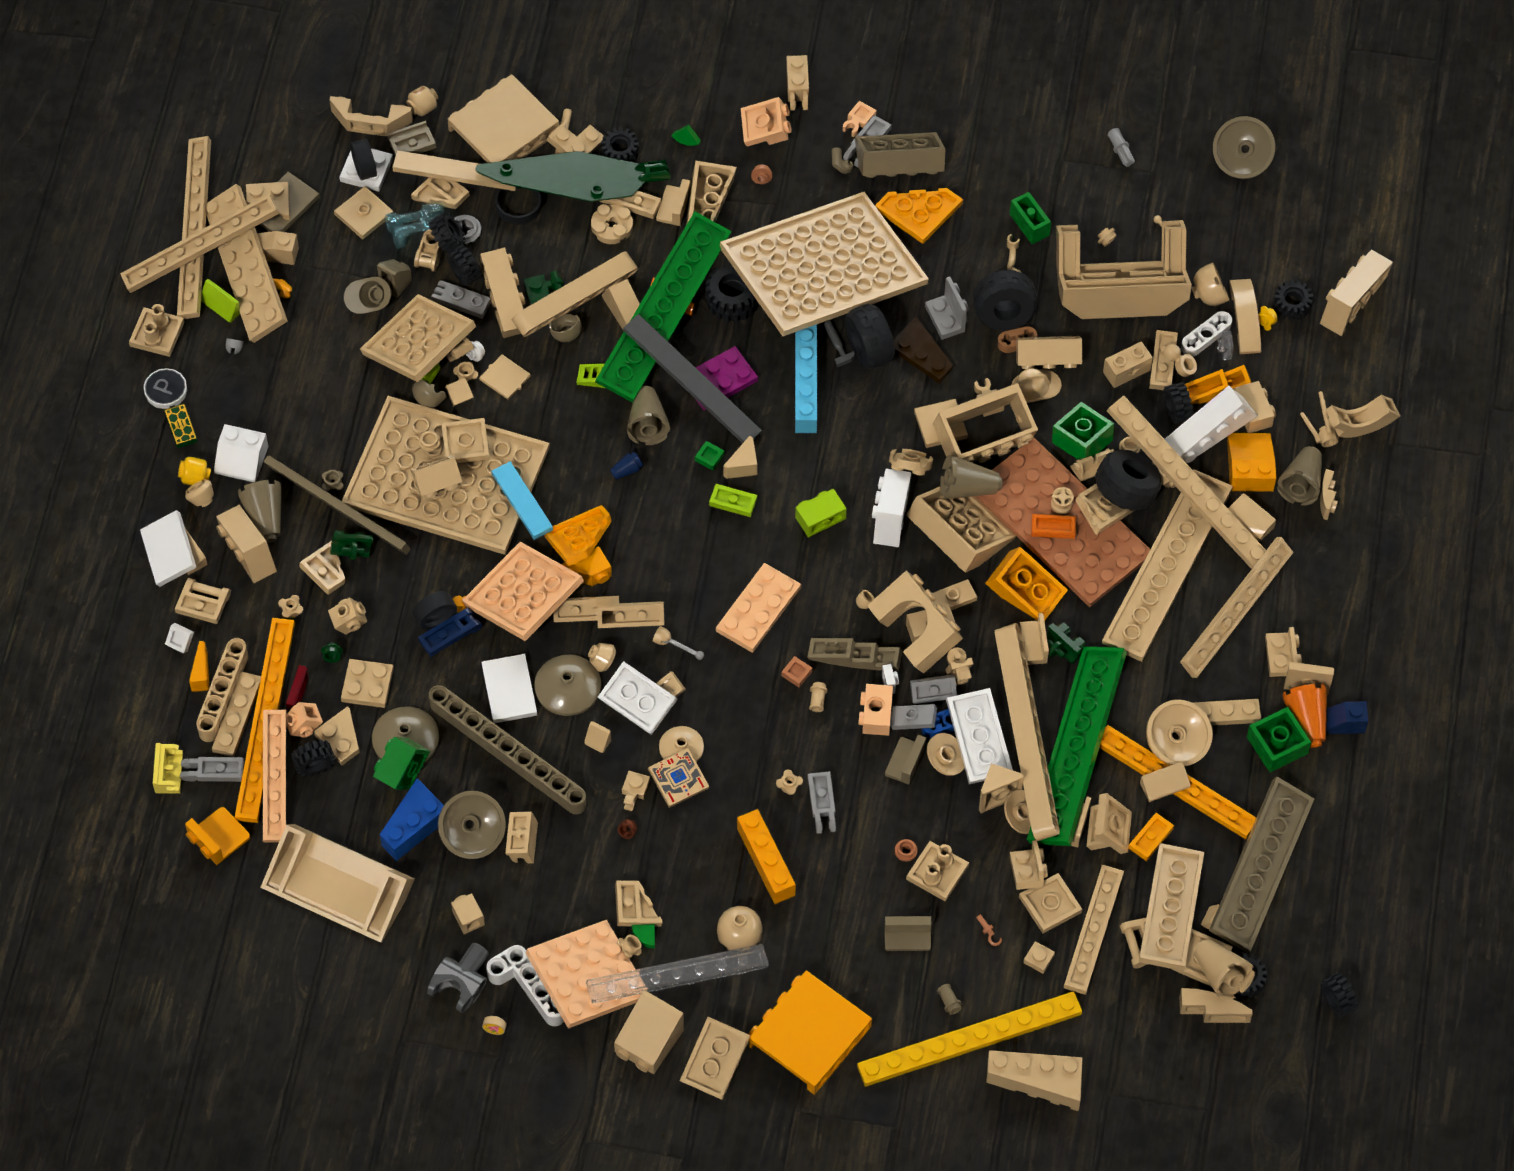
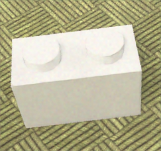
M224 424L218 441L214 474L256 482L268 449L266 433Z

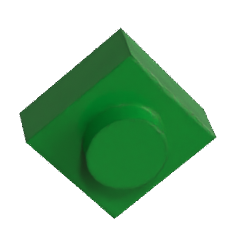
M706 441L696 454L695 461L713 471L725 453L724 450Z

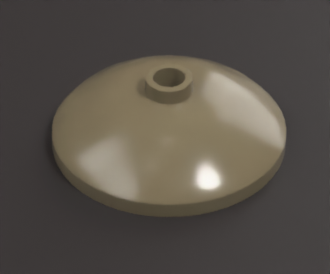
M1248 116L1236 117L1227 121L1218 130L1213 142V155L1218 166L1229 176L1238 179H1249L1263 173L1272 163L1276 149L1274 136L1268 126L1262 121ZM1244 146L1249 147V151L1247 153L1242 152V148Z
M560 655L548 660L539 669L535 678L537 699L545 709L557 715L573 716L587 711L595 704L601 692L599 672L590 661L577 655ZM569 676L571 679L565 680L564 677Z
M398 707L386 712L376 722L372 732L373 748L380 759L383 758L386 752L385 746L387 742L393 739V737L408 738L430 750L426 761L433 756L439 743V731L436 722L428 713L415 707ZM402 729H408L405 733L401 732Z
M464 791L454 795L445 803L438 818V832L445 847L453 854L467 859L481 858L493 852L501 843L506 828L505 816L501 806L494 798L479 791ZM471 820L473 822V826L468 829L465 823L466 821Z

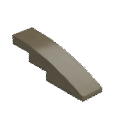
M811 638L807 658L832 665L870 670H882V665L891 664L893 671H899L902 650L900 647H878L877 643H855L853 638Z

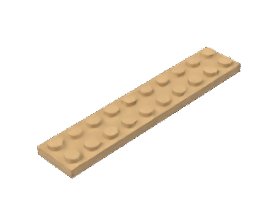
M1193 469L1225 505L1233 486ZM1180 493L1102 640L1103 645L1124 648L1127 652L1126 655L1141 662L1213 528L1182 493Z

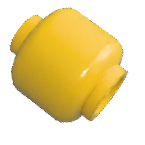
M186 457L184 461L181 460L178 477L181 478L183 484L193 485L202 481V479L209 480L211 468H207V462L204 459Z

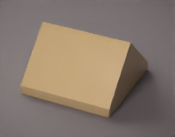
M991 763L981 789L980 813L1004 804L1011 792L1022 790L1024 778L1022 773Z

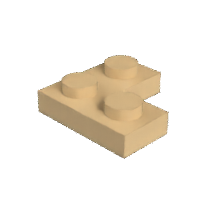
M561 124L548 136L547 141L561 153L579 151L592 154L601 145L604 135L589 125L578 136H575Z

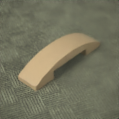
M1251 279L1230 280L1231 298L1234 302L1238 329L1239 353H1261L1259 317Z

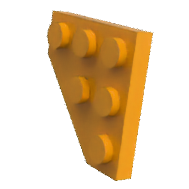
M939 188L938 191L926 192V189L910 190L909 193L900 194L888 192L875 207L882 216L924 244L963 204V199L948 188Z
M600 505L554 525L553 531L544 536L565 563L570 566L578 564L581 560L589 557L612 520L607 510Z

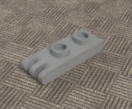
M442 280L438 282V287L434 290L435 294H432L430 297L436 303L483 319L491 304V298Z

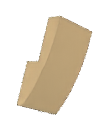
M1328 469L1325 471L1320 492V508L1325 520H1328L1330 512H1335L1338 501L1334 500L1336 491H1333L1336 481L1332 480L1334 471Z

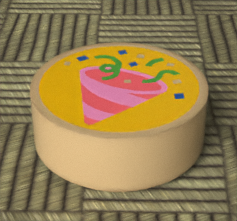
M487 1016L484 1018L482 1028L490 1034L502 1035L505 1033L507 1023L500 1017Z

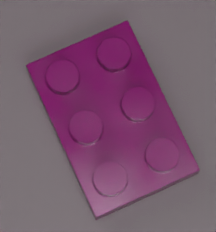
M735 346L695 367L727 398L758 382V376ZM698 402V404L701 406V408H702L703 410H706V408H704V407Z

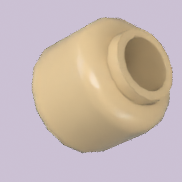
M420 86L409 93L406 103L408 107H412V114L424 116L436 109L438 95L433 88L429 89L426 86Z

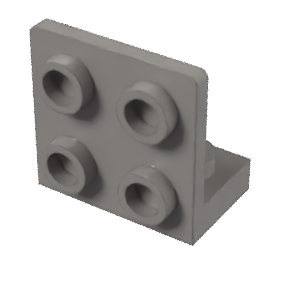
M947 277L945 295L925 302V308L941 340L965 332V325L968 322L966 316L967 311H969L968 304L965 299H961L958 284L956 282L953 283L951 277Z

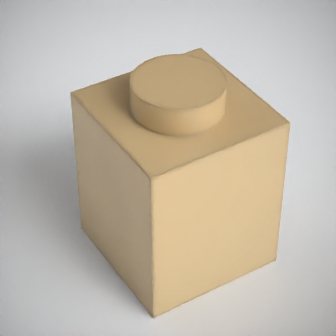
M472 894L467 896L461 895L454 902H451L452 912L463 934L485 925L484 916Z

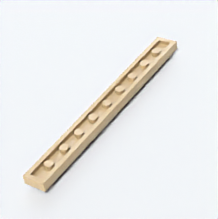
M209 136L189 139L182 240L206 228L211 139ZM204 254L180 267L177 316L184 319L200 317Z
M1122 396L1108 408L1107 412L1252 569L1266 549L1125 396Z

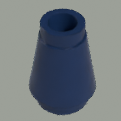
M632 452L631 454L627 453L609 470L615 480L640 471L639 468L643 464L636 453Z

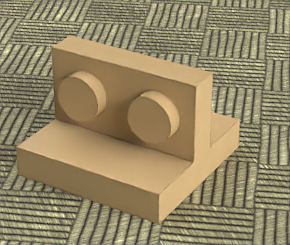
M1108 793L1100 794L1099 804L1090 808L1087 847L1090 850L1112 847L1120 854L1128 853L1132 812Z

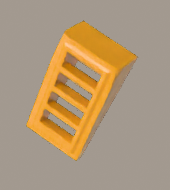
M199 641L189 680L192 692L207 691L210 688L208 651L204 641Z

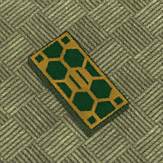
M185 403L164 410L177 448L198 442Z

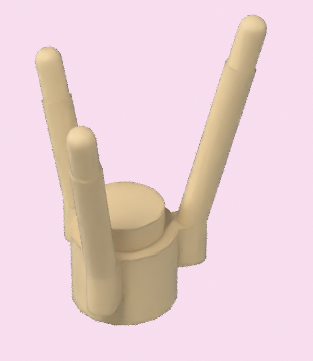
M1320 391L1319 398L1325 426L1319 429L1320 432L1317 433L1304 412H1301L1300 415L1315 437L1316 444L1321 443L1323 447H1331L1338 443L1339 436L1335 428L1328 422L1329 417L1326 412L1323 392Z

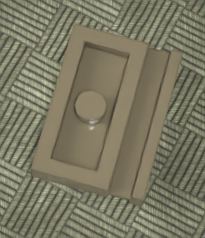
M426 121L387 133V139L390 142L395 157L397 151L420 154L436 148V143L427 127Z

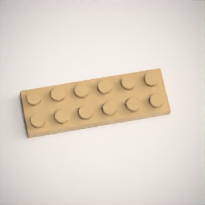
M1162 843L1159 844L1139 962L1184 971L1204 852Z

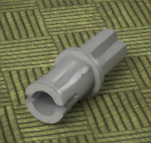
M1119 128L1110 130L1107 135L1114 146V152L1118 153L1123 165L1129 167L1134 164L1135 160L1129 150V143L1124 140Z

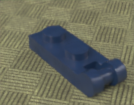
M466 608L420 635L418 641L428 655L432 657L468 634L477 632L481 629L482 624L473 617L474 613L471 609ZM464 621V622H467L468 624H466V625L463 626L461 622Z

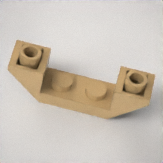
M330 96L331 112L347 131L387 136V133L402 129L413 121L412 107L391 105L388 118L369 116L361 113H352L351 99Z

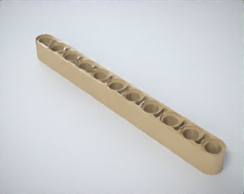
M1014 623L996 629L995 637L1020 770L1024 777L1023 786L1031 829L1035 839L1040 841L1059 835L1060 830L1023 637L1018 624Z

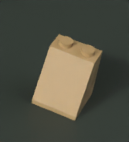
M644 990L614 1042L617 1056L625 1061L629 1059L634 1062L636 1067L643 1072L649 1071L655 1074L684 1031L683 1012Z

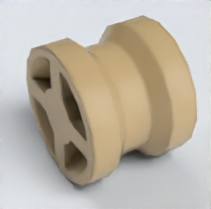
M1066 487L1055 489L1051 500L1053 511L1058 514L1068 513L1073 505V492Z

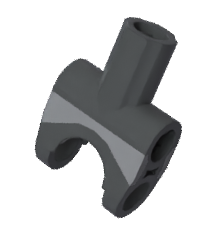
M472 943L460 962L448 956L445 957L430 981L427 994L435 997L443 989L456 988L461 992L456 1010L460 1013L466 1012L479 997L486 985L487 978L477 972L488 957L489 952L480 944Z

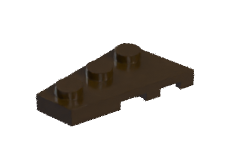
M917 317L894 340V348L897 355L939 384L953 370V364Z

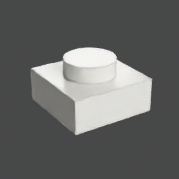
M174 623L170 627L165 645L184 654L188 652L194 632Z
M891 664L882 665L884 685L893 686L892 694H895L896 685L899 684L898 674L896 671L893 672Z

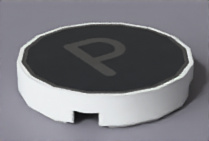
M159 369L151 373L144 384L145 396L148 402L156 408L167 409L173 405L177 406L186 397V380L176 370Z

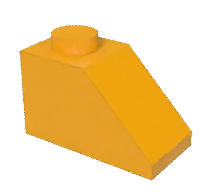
M599 546L593 549L588 558L581 560L578 564L570 566L565 562L561 564L581 575L584 580L583 584L594 586L598 583L602 584L612 577L611 565Z

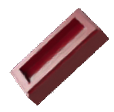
M298 666L286 702L288 712L302 700L309 679L306 666Z

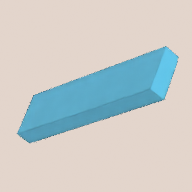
M511 461L491 471L492 476L534 540L553 531V526Z

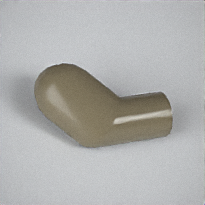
M833 148L832 166L843 174L850 173L853 169V163L851 161L848 163V160L844 161L842 159L841 148Z

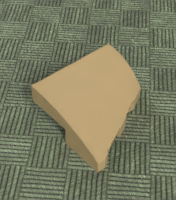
M1244 493L1228 508L1259 542L1275 527L1276 519Z

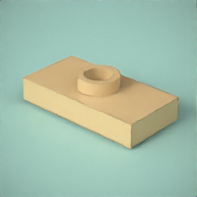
M968 579L933 592V595L936 597L934 602L937 606L939 604L942 606L949 604L951 610L977 601V595Z

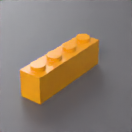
M758 809L737 817V830L774 904L795 896L796 884Z

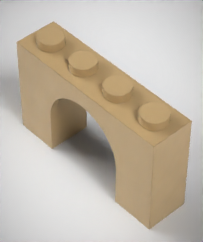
M905 571L867 606L878 621L887 627L907 610L914 607L925 608L928 616L925 631L903 651L913 666L922 673H925L959 643L963 637L958 632L961 630L960 627L953 620L949 621L946 617L948 612L940 604L937 606L934 602L936 597L929 589L925 591L922 587L924 584L922 579L917 574L911 575Z

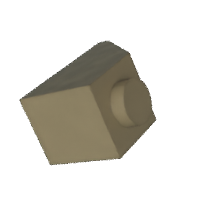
M394 259L380 262L377 265L378 276L385 279L392 290L391 295L398 298L412 281L411 269L405 263H399Z

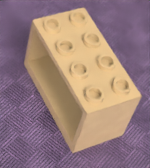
M1018 383L938 413L932 423L946 457L948 455L956 456L972 463L976 461L984 463L990 460L992 455L998 454L1002 456L1009 453L1011 448L1018 447L1019 449L1029 444V441L1034 439V435L1038 431ZM1010 404L1022 432L961 454L950 426Z

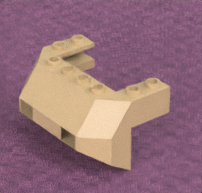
M1183 220L1162 221L1161 261L1080 264V231H1078V225L1056 226V268L1059 296L1062 305L1079 318L1167 316L1190 300L1192 284L1186 271V227Z

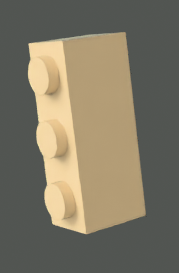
M1080 336L1016 338V363L1018 366H1022V369H1034V365H1043V368L1046 369L1056 368V365H1064V368H1076L1077 364H1082V338Z

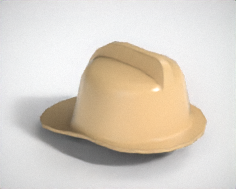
M1033 368L1022 371L1011 384H1019L1026 403L1055 397L1062 387L1060 378L1053 371Z

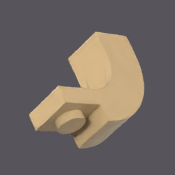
M1380 395L1370 403L1353 410H1344L1333 405L1326 409L1329 424L1335 428L1339 437L1344 438L1358 437L1377 431L1400 417L1393 400L1384 395Z

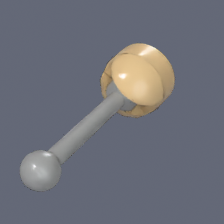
M662 626L657 629L653 642L659 645L671 643L695 655L698 660L703 659L704 653L702 651L697 652L671 639L670 631Z

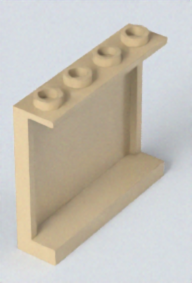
M512 74L507 78L501 79L493 88L485 90L477 99L469 101L465 107L458 112L452 113L447 118L449 131L455 130L487 163L526 157L546 143L548 136L559 126V120Z

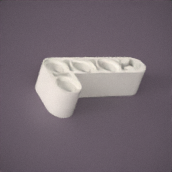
M511 946L488 961L487 974L492 984L501 985L515 977L546 1023L551 1026H559L564 1022L529 961L526 950L522 946ZM514 957L522 958L519 962L512 961ZM497 968L503 970L499 974H495L492 972L494 969ZM528 974L535 976L530 980L524 978ZM539 992L547 993L545 997L537 996Z

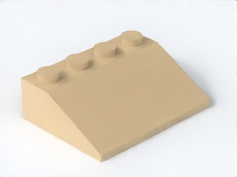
M940 487L917 496L907 513V516L965 573L979 567L1016 537L976 496L947 499L941 496Z

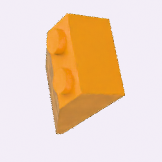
M1232 433L1227 436L1230 485L1233 486L1232 491H1274L1276 467L1271 433Z
M1021 547L1009 551L985 583L1002 599L1034 619L1038 620V613H1043L1044 621L1068 591L1067 588Z

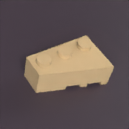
M240 505L216 516L219 523L216 527L222 538L225 537L230 550L233 549L238 561L241 562L253 583L277 572L266 540Z

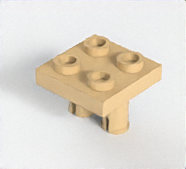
M160 304L153 305L152 309L143 308L129 340L130 347L170 357L184 325V318L165 313L164 307Z
M929 841L909 871L906 880L946 902L967 870L969 862L953 854L949 845L942 844L939 846Z

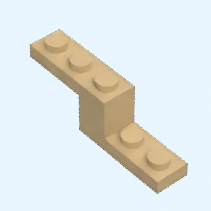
M619 596L567 598L553 612L554 622L598 620V628L664 625L663 602L619 603Z

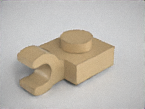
M628 771L622 788V794L626 795L624 799L625 810L633 811L637 798L644 800L650 783V776Z

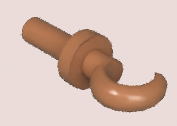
M981 914L976 918L984 928V934L988 933L989 935L988 942L993 946L1000 945L1002 942L1001 938L998 943H994L991 940V937L995 934L992 931L994 927L992 925L989 926Z

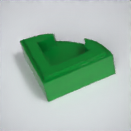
M690 125L674 131L671 135L676 141L687 146L698 145L701 141Z
M655 924L632 925L633 935L645 947L655 949Z

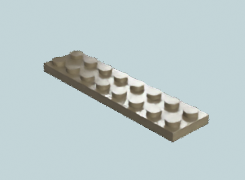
M1275 777L1271 782L1209 928L1210 932L1246 953L1252 950L1314 801V798L1279 777Z

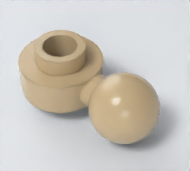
M1169 344L1164 348V357L1169 361H1175V368L1181 376L1187 377L1196 372L1197 363L1191 355H1181L1180 348L1175 344Z

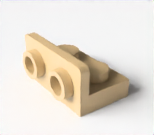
M1289 627L1288 633H1266L1265 642L1269 677L1286 676L1289 662L1301 663V654H1297L1296 649L1299 648L1298 634L1295 635L1294 627Z
M1037 840L1032 841V850L1010 852V862L1016 889L1044 887V878L1048 877L1047 865L1042 864L1044 862L1043 848L1038 847Z

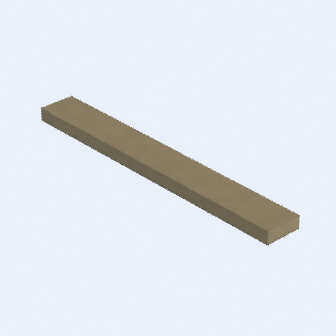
M270 455L263 461L272 470L405 555L410 551V546L406 542Z

